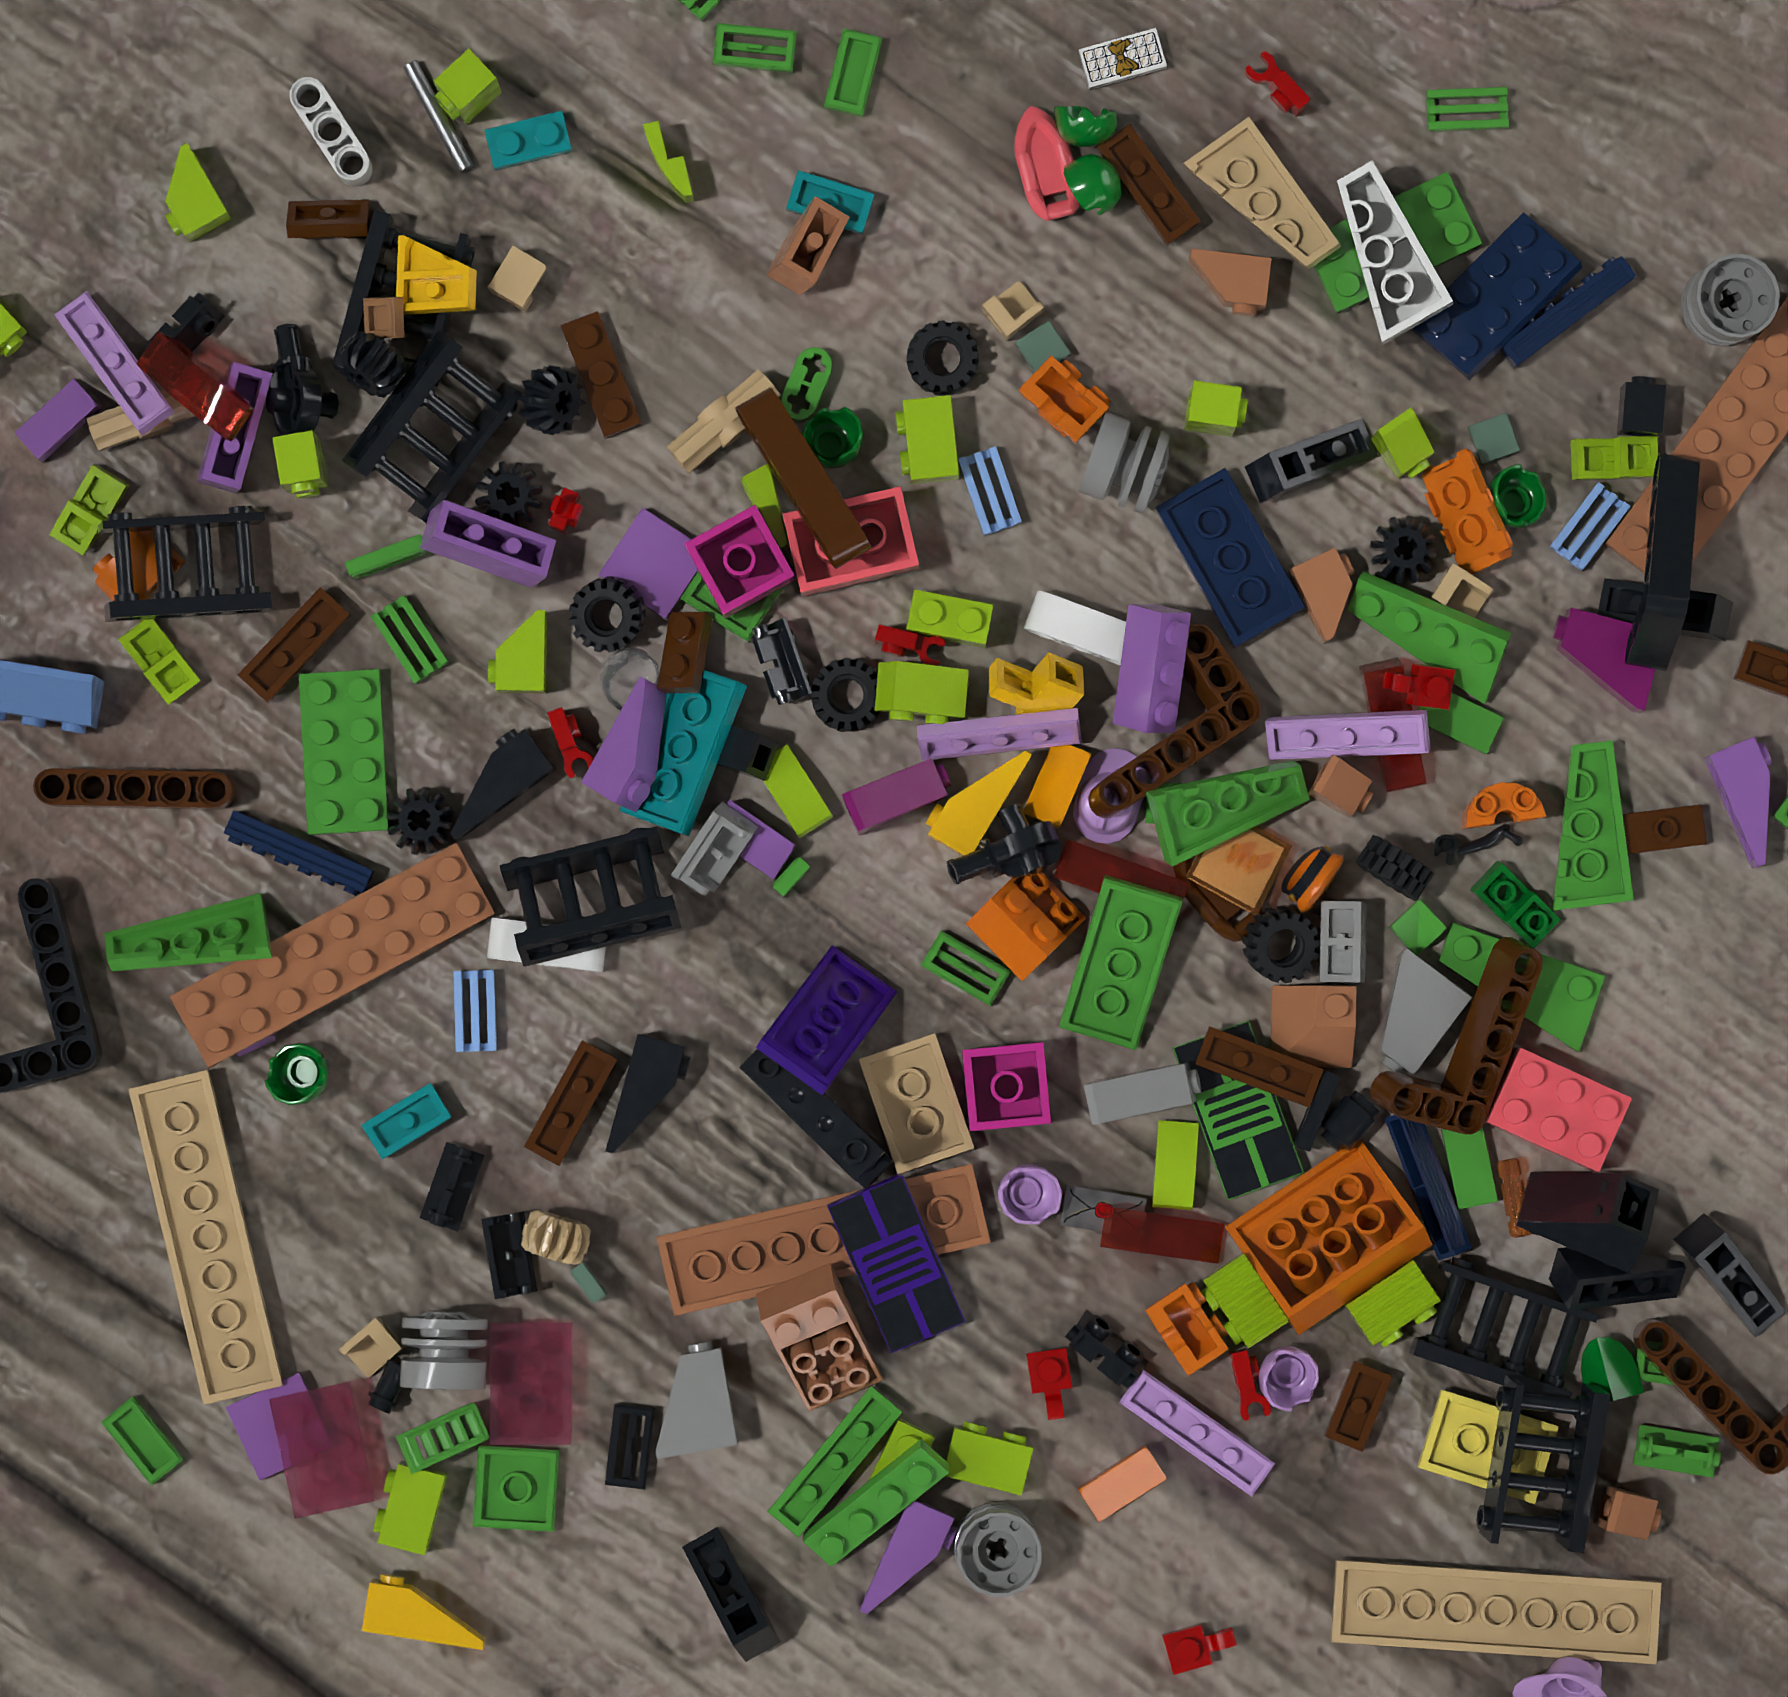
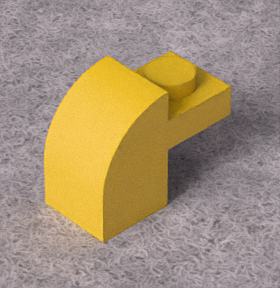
M1050 652L1045 655L1032 672L996 658L989 667V696L1003 703L1015 706L1016 715L1072 709L1084 696L1083 666Z

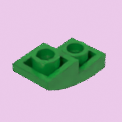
M1496 861L1470 889L1504 924L1533 949L1561 920L1534 892L1530 891L1499 861Z

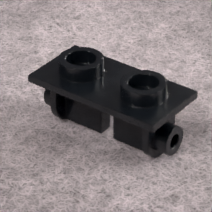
M199 292L194 297L190 295L172 315L180 324L176 330L168 323H165L147 341L149 346L144 351L170 375L187 362L190 354L206 337L216 330L218 324L225 317Z
M786 617L769 625L763 624L753 628L754 636L751 637L760 664L773 661L775 668L763 672L771 698H776L778 705H782L788 702L793 703L811 694L809 676L802 665L796 648V638L789 627Z
M446 1142L420 1219L458 1232L485 1155Z
M1088 1310L1083 1313L1078 1323L1065 1335L1070 1341L1069 1346L1090 1363L1101 1353L1105 1358L1098 1365L1097 1369L1118 1387L1122 1384L1128 1389L1135 1379L1140 1377L1149 1362L1143 1357L1142 1351L1135 1344L1122 1340L1112 1331V1327L1104 1318L1092 1315Z

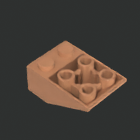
M831 1263L756 1294L760 1320L808 1411L883 1380L850 1301Z

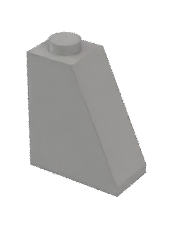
M1407 948L1403 949L1398 956L1378 1052L1385 1056L1381 1063L1391 1071L1401 1074L1405 1071L1409 1075H1414L1472 997Z
M1188 1061L1094 1080L1085 1084L1084 1089L1091 1123L1096 1125L1192 1104L1197 1101L1196 1094L1201 1093V1084L1197 1069L1190 1070Z
M712 1341L689 1344V1352L680 1355L656 1447L657 1459L738 1444L722 1347L713 1348Z

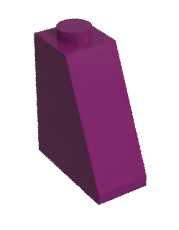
M1572 607L1566 611L1565 616L1558 615L1552 637L1558 640L1556 650L1630 711L1636 713L1645 711L1655 669L1625 664L1626 646L1632 623Z
M932 758L848 791L842 794V798L859 836L947 798L948 795L945 788L952 785L943 764L935 766Z

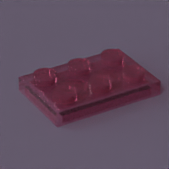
M573 1322L490 1323V1445H572Z
M350 1381L269 1399L295 1519L376 1500Z

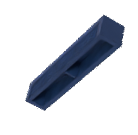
M1622 256L1617 260L1611 257L1601 265L1603 270L1597 275L1591 272L1581 280L1582 286L1578 289L1571 287L1561 295L1563 300L1558 304L1551 302L1541 310L1543 312L1542 316L1538 319L1533 317L1523 327V330L1516 334L1500 350L1513 369L1637 276Z
M234 810L224 831V834L229 836L227 841L242 846L243 842L252 845L251 851L265 857L266 852L275 855L274 861L288 866L289 862L298 865L297 871L311 876L312 872L322 876L320 881L332 886L336 882L345 886L343 891L355 896L359 892L363 893L367 890L375 872Z
M1394 1114L1384 1118L1438 1261L1471 1249L1468 1235L1466 1234L1425 1124L1403 1119Z

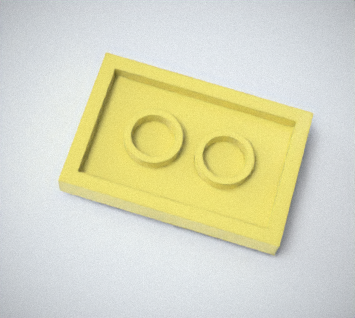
M1441 1389L1417 1467L1486 1489L1499 1416L1497 1407ZM1520 1414L1517 1433L1556 1437L1559 1426ZM1514 1449L1510 1472L1544 1476L1551 1453ZM1507 1489V1496L1533 1504L1536 1503L1539 1491Z

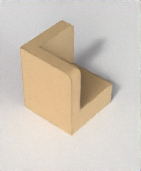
M512 246L488 288L492 294L525 313L533 301L531 294L545 273L546 266L517 247Z
M1018 281L998 297L994 295L983 303L981 311L1003 339L1008 341L1044 313L1045 307L1040 301L1036 302L1025 286Z
M1453 563L1429 599L1475 618L1494 589Z
M378 1316L339 1350L343 1355L347 1354L366 1377H370L384 1366L388 1359L391 1360L405 1346L401 1344L398 1337Z

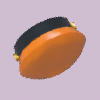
M1325 845L1309 850L1290 868L1283 879L1281 889L1283 893L1289 895L1287 897L1289 900L1297 902L1301 913L1310 911L1325 895L1344 861L1343 855L1332 853L1331 848Z

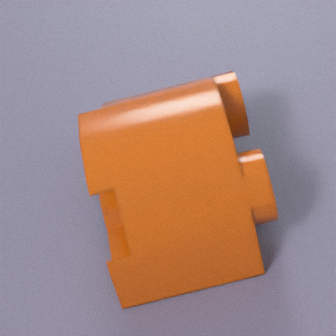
M1051 355L1018 391L1024 399L1031 402L1039 410L1037 413L1063 437L1068 436L1076 444L1109 410L1108 405L1111 403V400L1095 385L1091 389L1084 387L1078 381L1082 374L1068 360L1065 359L1060 363Z
M154 531L129 532L134 593L139 594V600L149 599L150 595L158 588ZM171 547L174 575L186 561ZM109 553L94 566L93 571L98 575L95 584L114 601V595L118 594L115 556L113 557Z
M1499 782L1481 789L1469 800L1462 813L1461 830L1491 826L1494 824L1498 813L1507 814L1513 823L1543 819L1546 817L1542 802L1537 798L1532 789L1517 783Z
M1194 1282L1188 1285L1183 1283L1144 1309L1188 1376L1229 1350L1222 1338L1228 1335L1227 1331L1215 1314L1209 1318L1206 1316L1201 1305L1207 1301Z

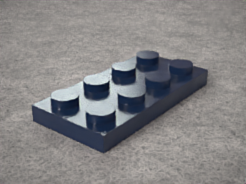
M1523 212L1446 289L1453 300V305L1415 326L1412 330L1470 381L1583 268L1581 261Z
M1226 468L1155 507V511L1234 648L1305 608Z

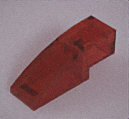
M160 331L136 363L169 395L228 441L232 442L254 411V408L211 366L202 363L179 340Z
M1398 657L1359 666L1368 713L1413 711V707L1406 703L1407 693L1382 688L1385 672L1405 675L1403 664ZM1421 753L1378 755L1387 792L1427 784Z
M1071 840L1066 841L1053 876L1056 879L1098 895L1105 875L1179 896L1183 899L1189 883Z
M1105 1206L1099 1246L1219 1264L1224 1223Z

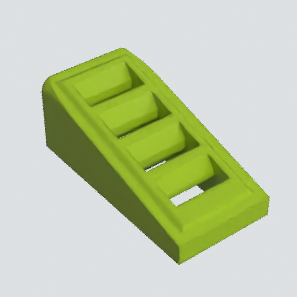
M765 464L743 476L741 485L752 505L757 506L782 552L787 549L788 539L773 473L769 465Z

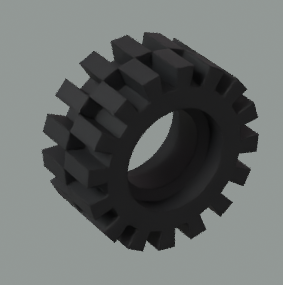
M607 576L604 579L598 578L582 587L573 597L574 602L569 607V612L572 613L569 624L570 626L574 625L576 631L573 634L576 639L581 637L584 640L582 645L585 647H595L594 651L602 652L603 650H607L608 653L615 652L617 649H622L631 643L644 626L642 621L646 617V610H642L644 600L642 596L638 598L635 593L637 589L633 585L631 587L626 585V580L622 578L614 580L613 576ZM603 599L612 600L620 607L622 620L617 628L607 630L596 624L593 618V608L598 601Z
M851 658L834 660L823 667L814 678L811 693L812 705L818 718L826 726L840 732H855L869 726L880 713V711H875L878 676L871 666L866 665L864 661ZM842 680H853L863 690V700L854 710H841L832 701V690Z
M1372 835L1355 862L1364 871L1370 873L1371 876L1413 901L1419 899L1434 875V872L1420 861L1414 859L1413 856L1375 835Z

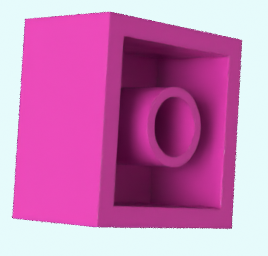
M756 505L684 543L685 549L724 619L795 581L793 571Z
M1043 1042L962 1050L969 1131L1051 1124Z

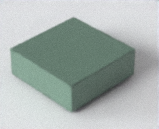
M1049 320L1015 342L1016 347L1034 373L1051 355L1059 362L1071 355Z
M1507 413L1467 427L1480 465L1520 451Z
M585 1261L571 1270L572 1277L592 1303L598 1302L608 1294Z

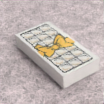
M1156 28L1085 47L1078 51L1089 90L1167 68Z

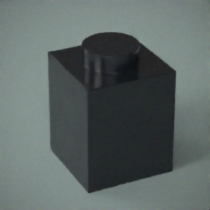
M1634 376L1631 382H1625L1620 387L1617 435L1659 437L1663 433L1666 385L1656 384V378Z
M732 726L717 765L766 781L779 743L757 733Z

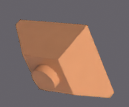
M1272 986L1271 1050L1315 1067L1352 1068L1356 1030V986Z

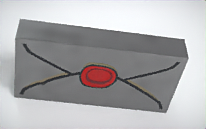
M1066 1185L1060 1225L1140 1238L1147 1198Z

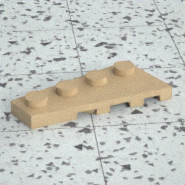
M1250 117L1240 122L1183 163L1185 168L1307 270L1341 247L1336 237Z

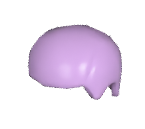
M1033 1163L1021 1164L1006 1173L1000 1181V1186L998 1187L999 1203L1004 1214L1016 1223L1038 1225L1052 1214H1056L1060 1209L1063 1192L1057 1178L1044 1166Z
M1293 1346L1280 1347L1270 1352L1259 1367L1258 1385L1261 1392L1273 1407L1284 1411H1292L1294 1406L1303 1402H1309L1319 1381L1318 1365L1307 1351Z

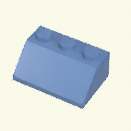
M0 660V721L5 722L6 714L22 717L21 724L45 728L46 721L62 723L61 731L85 734L86 727L97 729L105 681L90 674Z

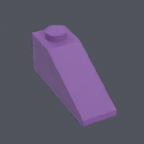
M641 676L639 677L581 781L612 802L634 812H637L641 803L648 797L650 787L657 773L666 694L657 688V684Z
M1751 737L1704 757V760L1750 866L1753 869L1766 864L1770 771L1767 766L1772 764L1764 743L1760 742L1757 744L1755 737Z
M918 1499L903 1509L861 1603V1612L868 1614L935 1559L941 1547L949 1550L958 1530L957 1527L952 1525L954 1515Z

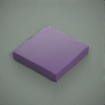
M642 508L598 575L603 579L607 576H613L614 580H619L620 578L626 580L627 586L631 587L633 585L637 589L635 593L638 598L642 596L644 600L643 605L666 620L698 570L684 543L691 539Z
M301 1372L282 1380L283 1386L259 1391L226 1407L259 1481L334 1446Z

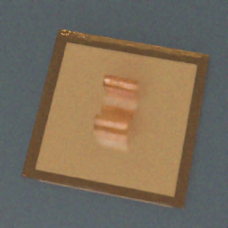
M1255 826L1196 855L1186 878L1256 916L1292 845Z

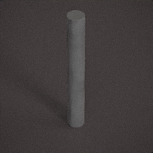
M414 60L406 64L403 69L459 173L471 169L474 165L446 113L438 105V100L434 96L435 93L418 61Z

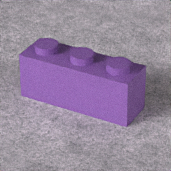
M236 362L228 366L197 476V483L231 493L241 490L273 373Z
M443 500L429 513L420 548L532 588L546 578L556 540Z
M1158 604L1128 605L1113 724L1145 733L1175 732L1191 613Z

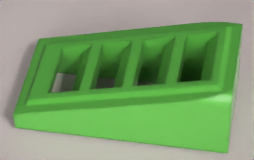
M471 1402L395 1437L410 1472L413 1474L488 1440L489 1434L476 1404ZM445 1423H448L452 1435L456 1441V1445H453L450 1435L446 1429ZM431 1429L433 1430L435 1437L438 1441V1444L442 1450L441 1452H438V1449L429 1431ZM418 1435L427 1453L428 1458L426 1459L423 1458L414 1438Z

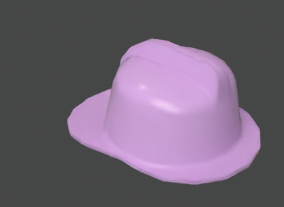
M1110 748L1099 752L1088 762L1079 785L1073 810L1076 827L1084 837L1095 843L1109 844L1121 840L1130 833L1136 822L1143 798L1115 817L1101 818L1091 811L1088 797L1090 791L1098 783L1135 759L1136 755L1125 749ZM1137 767V778L1146 784L1147 776L1145 769ZM1105 788L1104 797L1106 801L1112 805H1118L1117 794L1113 790Z
M1570 1656L1561 1657L1554 1661L1545 1674L1523 1678L1515 1684L1512 1692L1513 1697H1607L1601 1689V1664L1597 1661H1584Z

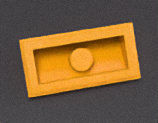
M1071 745L1050 747L1024 807V814L1041 822L1052 821L1054 827L1059 829L1091 757V753Z

